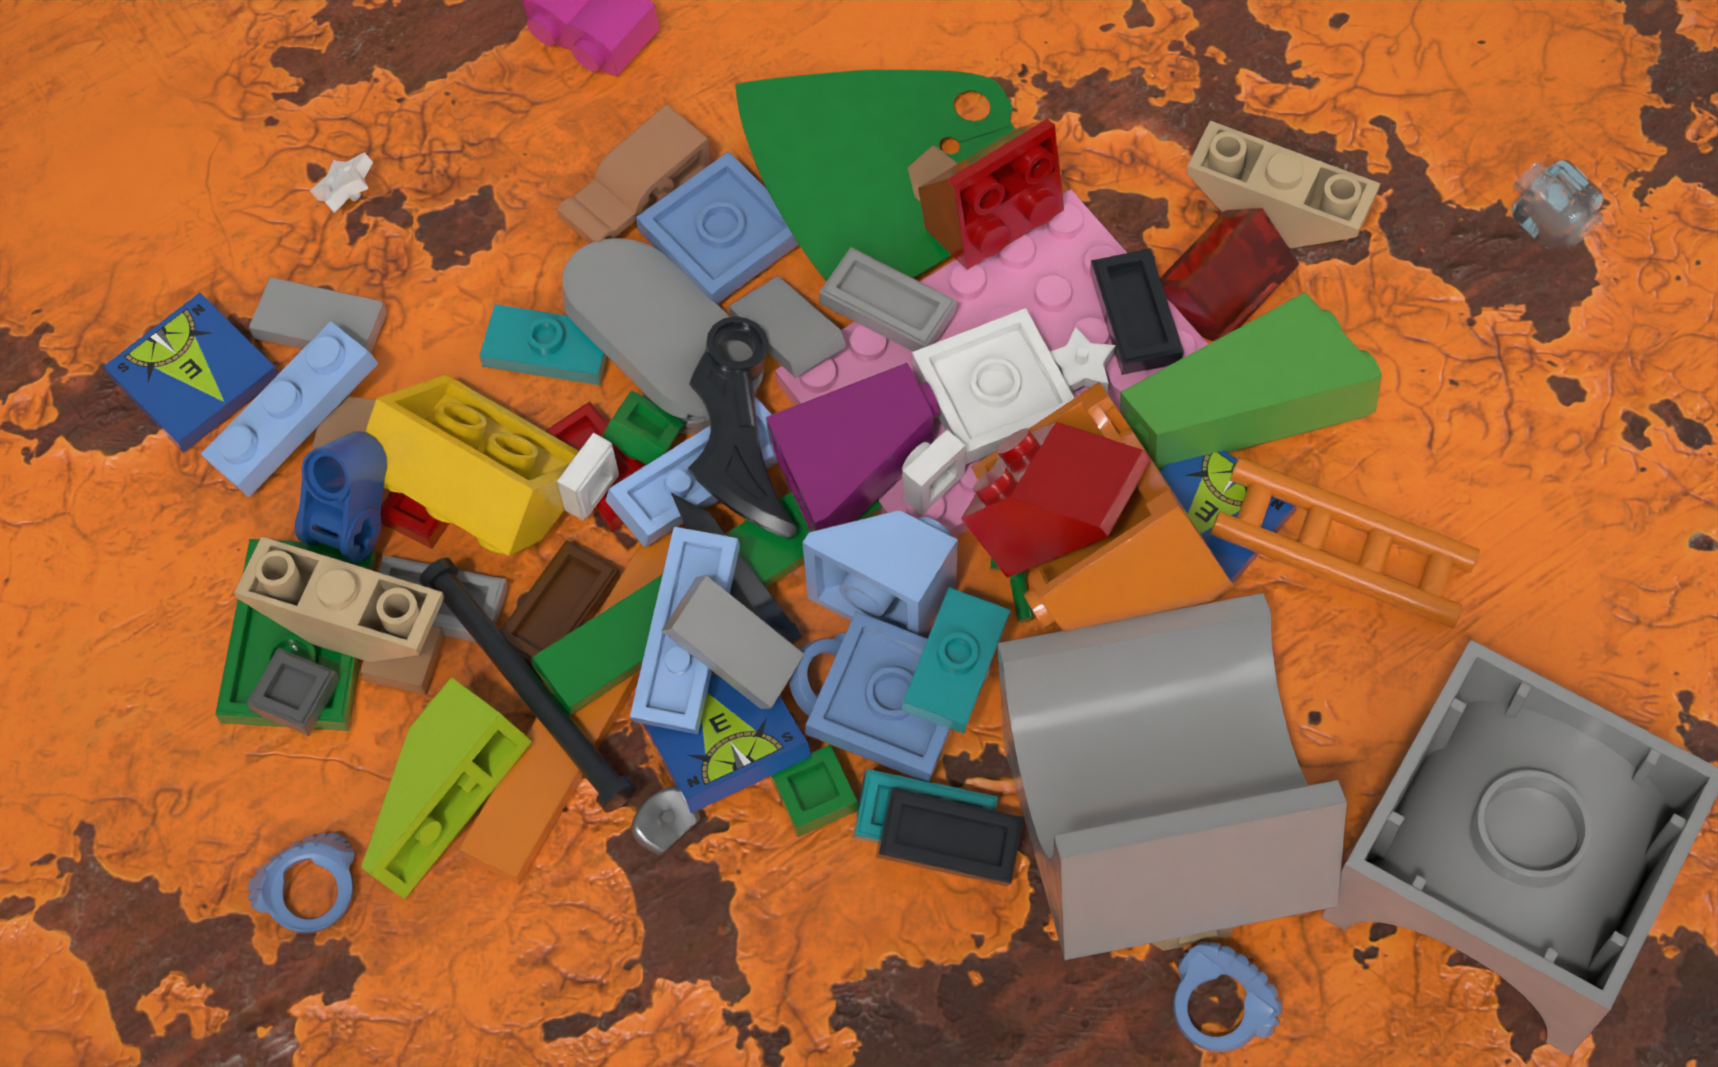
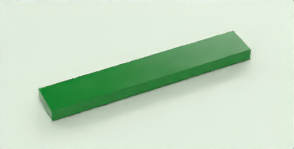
M791 492L781 498L780 501L796 526L797 531L793 539L778 536L748 520L726 533L728 537L738 538L740 542L739 553L765 588L804 564L802 543L807 537L809 530ZM879 498L856 521L880 515L882 505L879 502ZM662 575L532 657L533 668L569 715L577 712L641 670Z

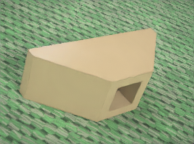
M1213 121L1209 122L1186 171L1188 176L1236 228L1289 248L1357 237L1381 184Z
M262 536L234 592L237 599L309 643L368 662L419 655L445 598L441 591Z

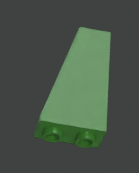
M1304 292L1120 392V413L1157 468L1162 470L1167 464L1223 450L1229 453L1367 417L1376 412L1382 373L1374 357L1366 350H1359L1342 332L1336 317L1329 310H1322Z

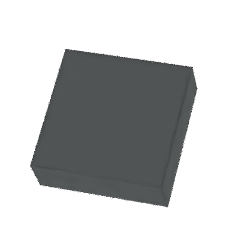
M278 648L246 704L252 713L309 736L340 679L336 671Z

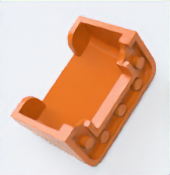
M1100 382L1029 428L1032 433L1054 422H1058L1142 449L1150 458L1147 468L1107 538L1031 568L1033 572L1027 576L1033 588L1025 592L1024 597L1045 628L1057 622L1060 628L1066 632L1209 603L1234 588L1169 484ZM997 450L971 467L977 480L993 468L999 458Z

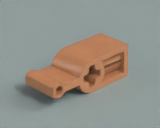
M666 104L604 157L597 168L595 178L577 194L566 198L557 208L558 218L589 244L617 237L636 220L638 215L711 164L708 138Z

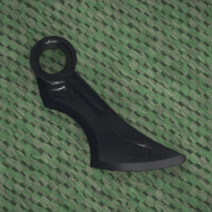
M736 316L723 318L715 323L708 332L705 352L695 368L689 383L706 407L710 418L711 431L703 452L688 467L687 471L712 496L736 514L778 536L793 539L797 531L796 526L780 501L763 459L758 433L752 381L758 378L764 369L768 351V339L765 331L756 322L748 318ZM737 340L747 344L751 348L753 355L745 361H731L721 354L719 347L726 341Z

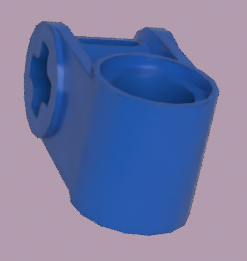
M355 431L310 451L304 457L301 467L300 504L295 520V534L299 541L308 545H316L321 542L339 549L343 558L355 563L362 562L371 554L381 531L380 511L384 476L387 470L386 454L382 445L375 437L367 432Z

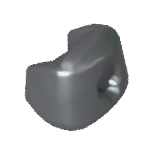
M676 786L667 787L652 795L638 809L632 821V834L643 848L656 855H661L699 822V812L690 813Z

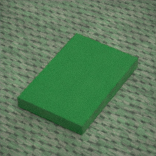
M249 539L243 573L260 541L259 539ZM278 541L372 571H376L378 553L375 548L365 560L355 563L343 558L339 549L323 543L308 545L303 542ZM238 599L215 712L219 722L224 724L286 727L252 713L246 704L275 652L280 648L336 671L340 681L313 729L349 731L361 659L311 644Z

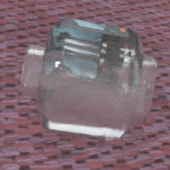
M1569 160L1554 162L1547 168L1538 161L1526 170L1513 185V188L1520 195L1513 203L1512 216L1545 249H1554L1563 245L1567 250H1571L1605 216L1599 211L1603 202L1602 191Z

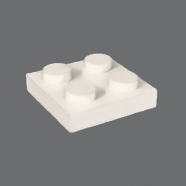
M1026 308L912 352V366L920 382L927 381L938 403L940 416L938 417L944 429L949 430L966 445L965 465L990 455L1010 435L1024 428L1029 429L1074 399Z

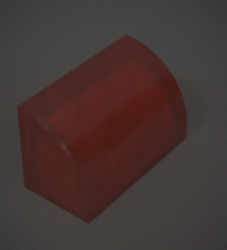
M1263 208L1225 210L1160 277L1167 300L1178 309L1203 338L1214 342L1240 328L1295 270L1299 263Z

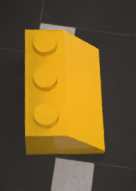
M446 374L376 398L365 432L378 440L387 457V470L384 476L383 488L407 495L425 506L428 514L435 519L446 523H454L476 536L479 544L487 550L510 556L541 541L565 510L557 480L579 451Z

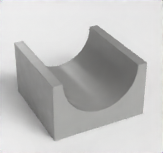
M1264 593L1066 632L1060 631L997 643L1004 749L1064 960L1338 906L1347 801L1338 780L1308 786L1297 761L1279 696L1272 649L1271 611Z
M1470 639L1340 874L1338 906L1325 909L1321 918L1344 931L1351 925L1360 922L1391 924L1424 934L1465 953L1494 971L1524 995L1544 1020L1548 1032L1545 1043L1571 1056L1610 1011L1718 795V767Z

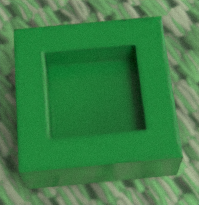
M631 390L601 437L617 446L627 457L640 460L648 465L667 452L685 422L665 412L656 404Z
M831 745L812 752V757L770 776L797 837L857 812L858 801Z

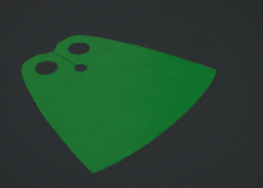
M853 70L771 78L735 84L742 127L763 182L792 235L826 282L850 247L911 278L918 276L951 256L925 230L921 203L915 198L908 167L932 145L940 149L939 143L944 138L950 137L959 142L960 148L958 152L945 154L955 162L960 163L1015 130L1010 121L1012 104L1002 87L991 78L973 73L945 70ZM963 92H978L989 101L990 112L981 120H966L955 111L954 99Z

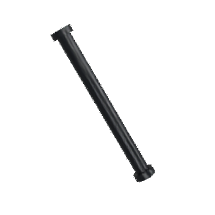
M444 557L430 564L422 572L419 578L420 584L424 587L443 592L445 597L443 602L598 792L596 802L603 811L609 813L625 804L635 793V784L626 775L619 777L457 578L459 569L450 558Z

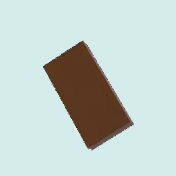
M566 540L502 627L501 632L527 664L534 669L532 666L533 656L594 618L620 579L619 569Z

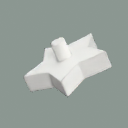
M365 152L347 162L333 160L327 176L310 190L311 194L318 201H325L335 213L348 198L356 201L361 196L360 192L369 189L364 178L371 168L373 161Z
M1075 327L1067 345L1050 351V354L1071 392L1083 386L1092 387L1098 382L1101 383L1105 391H1108L1109 383L1104 367L1113 356L1115 345L1091 343Z

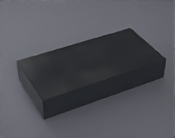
M1151 249L1091 260V278L1112 345H1115V355L1121 375L1168 366L1181 360L1184 351Z
M891 788L888 791L875 857L1008 886L1012 882L1023 817Z

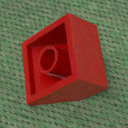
M1054 422L1032 433L1028 428H1024L1013 433L1000 444L997 449L998 460L993 468L984 474L974 485L973 491L976 495L961 519L1008 578L1107 538L1147 468L1150 458L1142 449L1058 422Z

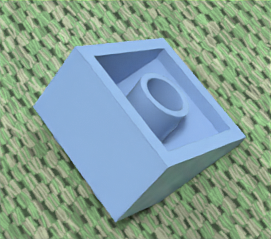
M898 510L809 532L802 543L807 598L849 621L852 620L855 611L928 639L948 587L956 590L958 539L952 537L949 530L941 523L928 517L916 519Z

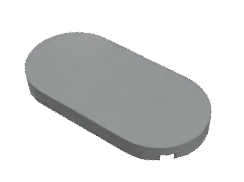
M612 238L604 239L599 243L597 241L592 242L576 251L566 263L562 277L563 307L569 318L662 410L688 420L690 414L697 417H705L704 422H710L704 403L689 383L695 368L705 352L708 332L715 323L730 316L714 301L712 302L670 258L648 244L630 239ZM737 340L726 341L719 347L721 354L731 361H745L753 355L751 348L747 344ZM764 369L759 377L752 381L754 397L757 396Z

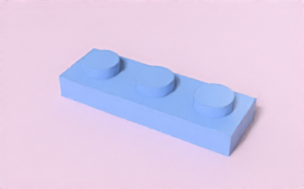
M330 321L217 436L201 455L249 498L379 363L368 350Z
M754 397L760 446L766 468L768 469L777 463L770 447L766 417L771 414ZM710 426L608 489L606 502L644 547L669 533L674 527L684 523L671 492L703 510L718 501L687 471L688 467L703 452L709 440Z
M679 527L673 528L630 714L633 722L687 733H699L712 670L661 630L696 577L707 575L730 594L740 550L738 538Z

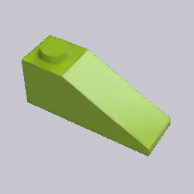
M451 677L408 729L361 868L405 900L532 741L501 713Z

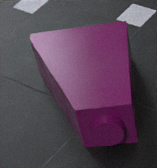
M908 363L766 417L770 447L809 532L856 521L902 475L903 464L910 453L923 442H928L930 445L934 442L933 418L940 416L938 403L929 383L924 381L918 384Z

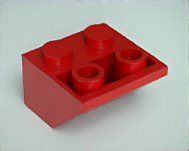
M1048 118L1016 128L918 188L925 230L966 270L987 257L998 254L1008 244L1034 228L1045 225L1055 215L1064 211L1055 124Z

